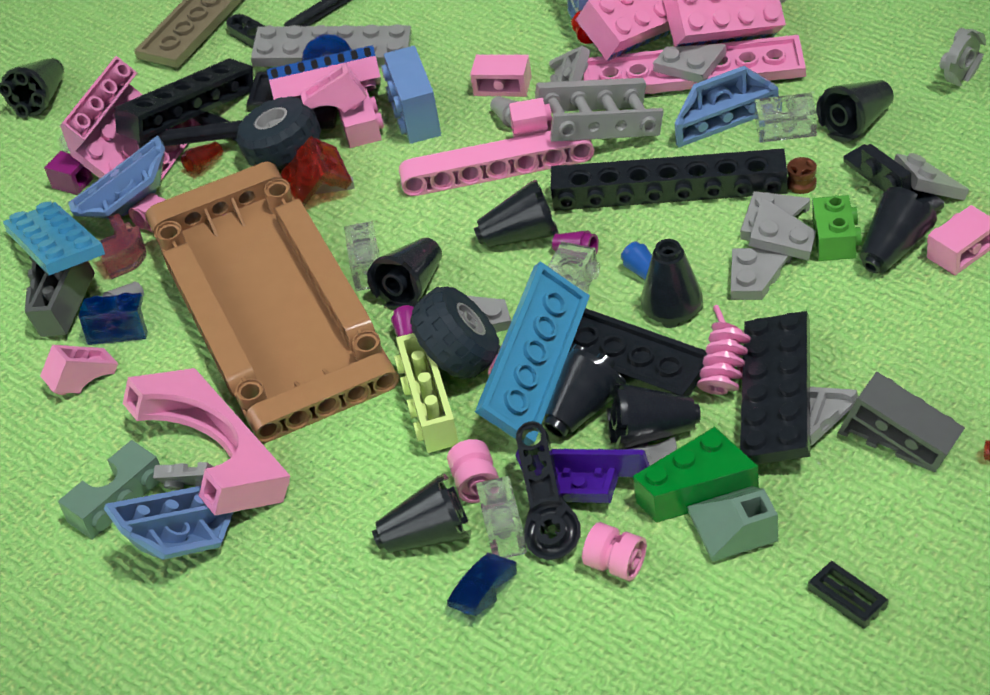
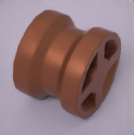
M798 157L792 159L787 164V186L790 191L797 194H806L816 188L817 179L815 174L817 165L815 161L807 157Z

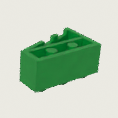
M715 426L633 475L636 503L656 523L688 514L687 506L751 486L759 488L758 466Z

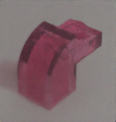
M119 213L108 217L114 235L99 240L105 251V254L100 257L111 280L135 270L142 264L147 254L139 226L131 227L129 222L124 223Z

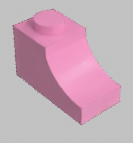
M344 63L300 92L302 103L311 109L331 105L341 108L343 112L358 108L362 105L364 99L367 98L364 87L347 63Z
M52 345L40 377L46 382L49 389L56 394H80L82 388L93 379L107 374H115L118 363L104 348Z

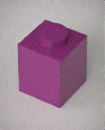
M60 151L44 167L53 189L74 195H79L94 179L90 170L73 158L70 153Z

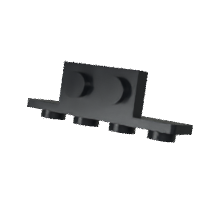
M863 144L843 156L844 163L882 191L886 192L889 187H902L917 193L916 200L923 205L927 201L932 205L935 212L944 208V201L935 194L914 190L911 187L912 173L874 145Z

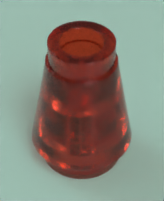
M216 141L187 149L185 154L181 156L182 165L189 174H201L223 155V149Z

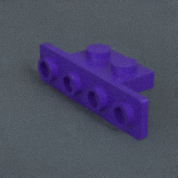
M552 449L560 491L565 502L611 503L618 477H633V475L650 466L645 451L640 449ZM517 450L515 456H516V458H517V460H518V463H519V465H520V468H521V470H522L521 461H520V456H519V452H518V450ZM533 455L536 462V470L534 472L536 475H541L544 466L539 460L538 455Z

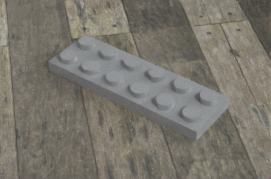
M293 25L289 27H257L251 62L253 67L284 66L373 45L377 64L381 66L385 65L383 53L410 47L411 25Z

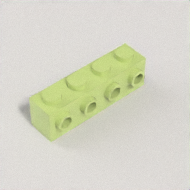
M413 333L396 337L400 355L394 356L398 374L405 373V377L400 378L404 395H411L412 399L406 400L411 419L418 418V422L413 423L417 441L424 440L427 453L453 447L459 442L453 414L437 364L429 358Z

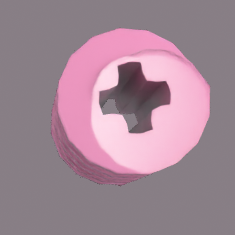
M712 323L711 328L713 332L709 335L708 340L710 343L706 347L705 352L707 355L703 359L704 367L700 371L701 379L698 381L697 386L706 393L724 395L728 391H738L739 385L731 381V379H741L742 373L734 369V367H744L745 361L737 357V355H747L748 349L740 344L750 343L751 337L730 323Z

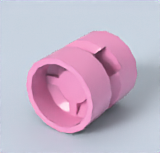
M468 439L459 442L450 449L447 461L451 474L454 477L459 497L469 503H479L493 497L500 488V480L496 468L493 466L488 446L478 439Z
M597 522L591 528L585 540L582 561L586 566L600 571H606L609 568L611 575L632 581L643 565L647 541L644 537L630 532H623L620 535L618 528Z

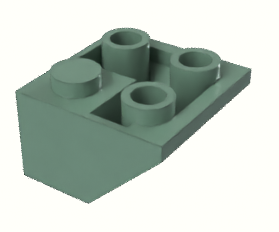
M751 486L687 506V511L712 562L778 541V514L765 489Z

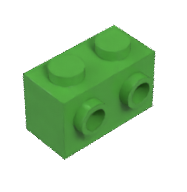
M849 195L812 198L813 228L816 231L815 240L819 261L856 258V246L862 245L861 228L855 227V225H858L857 207H851Z

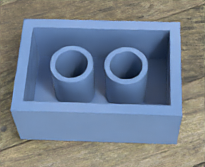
M415 45L383 53L385 65H381L384 80L387 81L388 85L386 93L389 103L392 105L395 119L397 118L401 135L406 134L410 144L442 136L434 92Z

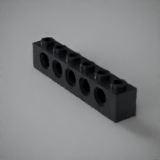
M228 58L114 107L116 133L141 142L245 95L251 91L253 85V66Z

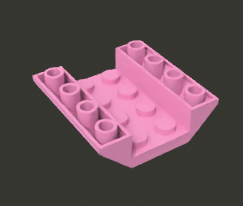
M118 56L113 58L60 125L71 156L98 178H102L139 150L136 140L116 133L114 107L142 96L138 90L129 84L137 72ZM192 118L169 129L200 126V124ZM187 144L165 146L161 180Z

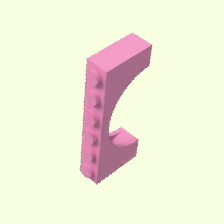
M195 368L128 377L122 404L136 421L159 420L189 426L213 438L228 453L230 459L226 462L205 469L199 497L215 516L284 502L290 482V475Z

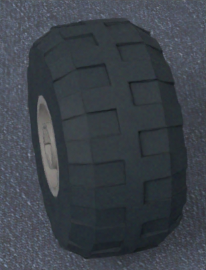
M292 96L280 97L263 103V105L256 107L246 115L239 124L236 140L249 165L255 166L263 162H272L277 169H284L300 162L301 159L311 153L318 144L321 128L314 111L304 105L301 99Z
M448 286L436 287L425 295L412 310L410 319L411 329L419 345L424 349L429 358L449 375L459 379L476 377L492 364L495 356L498 354L500 341L494 326L478 305L456 288Z

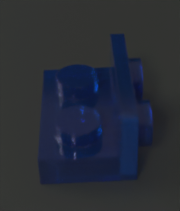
M122 293L105 297L92 296L84 299L79 312V320L87 345L146 339L148 331L141 310L143 302L142 293Z

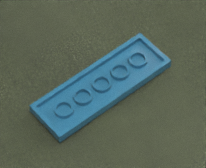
M56 202L41 203L36 206L35 210L27 213L25 211L16 212L9 216L10 219L3 221L6 232L49 276L105 254L102 243Z
M541 261L533 267L475 410V413L515 439L517 430L522 424L530 421L542 424L590 295ZM538 431L529 432L525 436L524 444L530 446L535 443Z

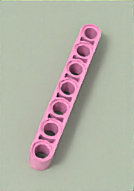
M551 131L407 159L400 164L399 175L404 193L409 196H419L551 169V166L583 163L593 157L595 150L591 139L551 142Z

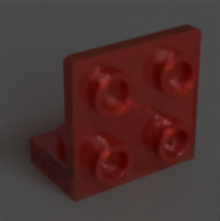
M311 136L298 149L294 159L281 172L282 178L290 185L294 199L299 198L303 206L308 203L323 182L331 187L337 186L345 190L353 182L337 148Z

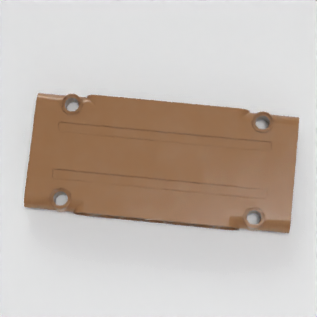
M272 162L257 164L154 204L147 210L145 214L146 220L160 246L168 270L231 396L236 397L242 415L247 419L254 435L260 442L273 441L389 392L397 386L400 377L384 352L379 335L375 332L371 319L299 198L294 199L289 183L282 178L275 164Z

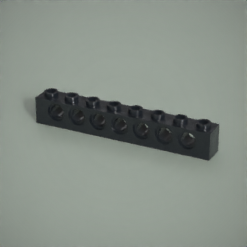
M784 148L551 166L553 211L749 197L753 195L754 191L788 194L787 165Z

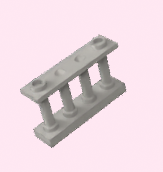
M643 78L536 83L535 99L543 97L544 104H550L553 114L550 134L551 142L660 136L664 111L662 108L646 109L644 107L646 82ZM622 108H632L633 110H619V109H622ZM603 109L606 110V111H594V112L591 111V110H603ZM564 111H579V112H575V113H565Z

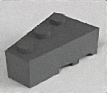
M29 257L32 262V268L28 270L30 287H27L25 313L40 337L67 335L95 271L89 261L49 276Z
M876 371L856 399L837 433L846 437L849 433H853L867 439L866 445L876 448L880 444L895 450L896 457L936 472L965 427L957 423L950 416L941 413L927 404L922 398L897 385L892 379Z

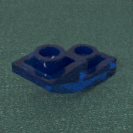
M487 553L461 578L450 594L447 606L462 611L466 615H479L497 601L496 589L517 574V562Z

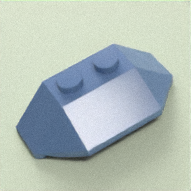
M746 66L693 84L675 121L676 145L679 148L778 111V87Z
M156 136L68 202L74 216L115 220L120 215L125 216L129 214V209L148 194H155L156 188L160 186L165 146L161 139Z
M201 486L107 503L104 506V510L121 534L140 551L162 560L220 548L233 512L215 516L199 497Z

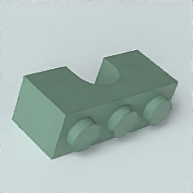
M133 440L129 441L107 460L115 477L111 483L102 487H93L82 480L58 500L66 521L91 540L113 522L104 510L105 504L143 497L159 483V481L153 478L155 465H160L157 457Z

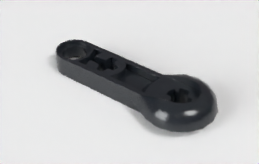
M530 421L522 424L516 433V442L530 505L524 527V540L528 549L535 556L548 561L560 560L568 556L577 547L581 537V525L577 515L562 499L549 436L540 423ZM531 431H538L541 433L540 441L534 446L525 445V436ZM533 455H538L539 460L544 466L541 475H536L534 472L536 470V462ZM555 525L560 531H555L557 536L550 539L544 533L545 531L549 532V526Z

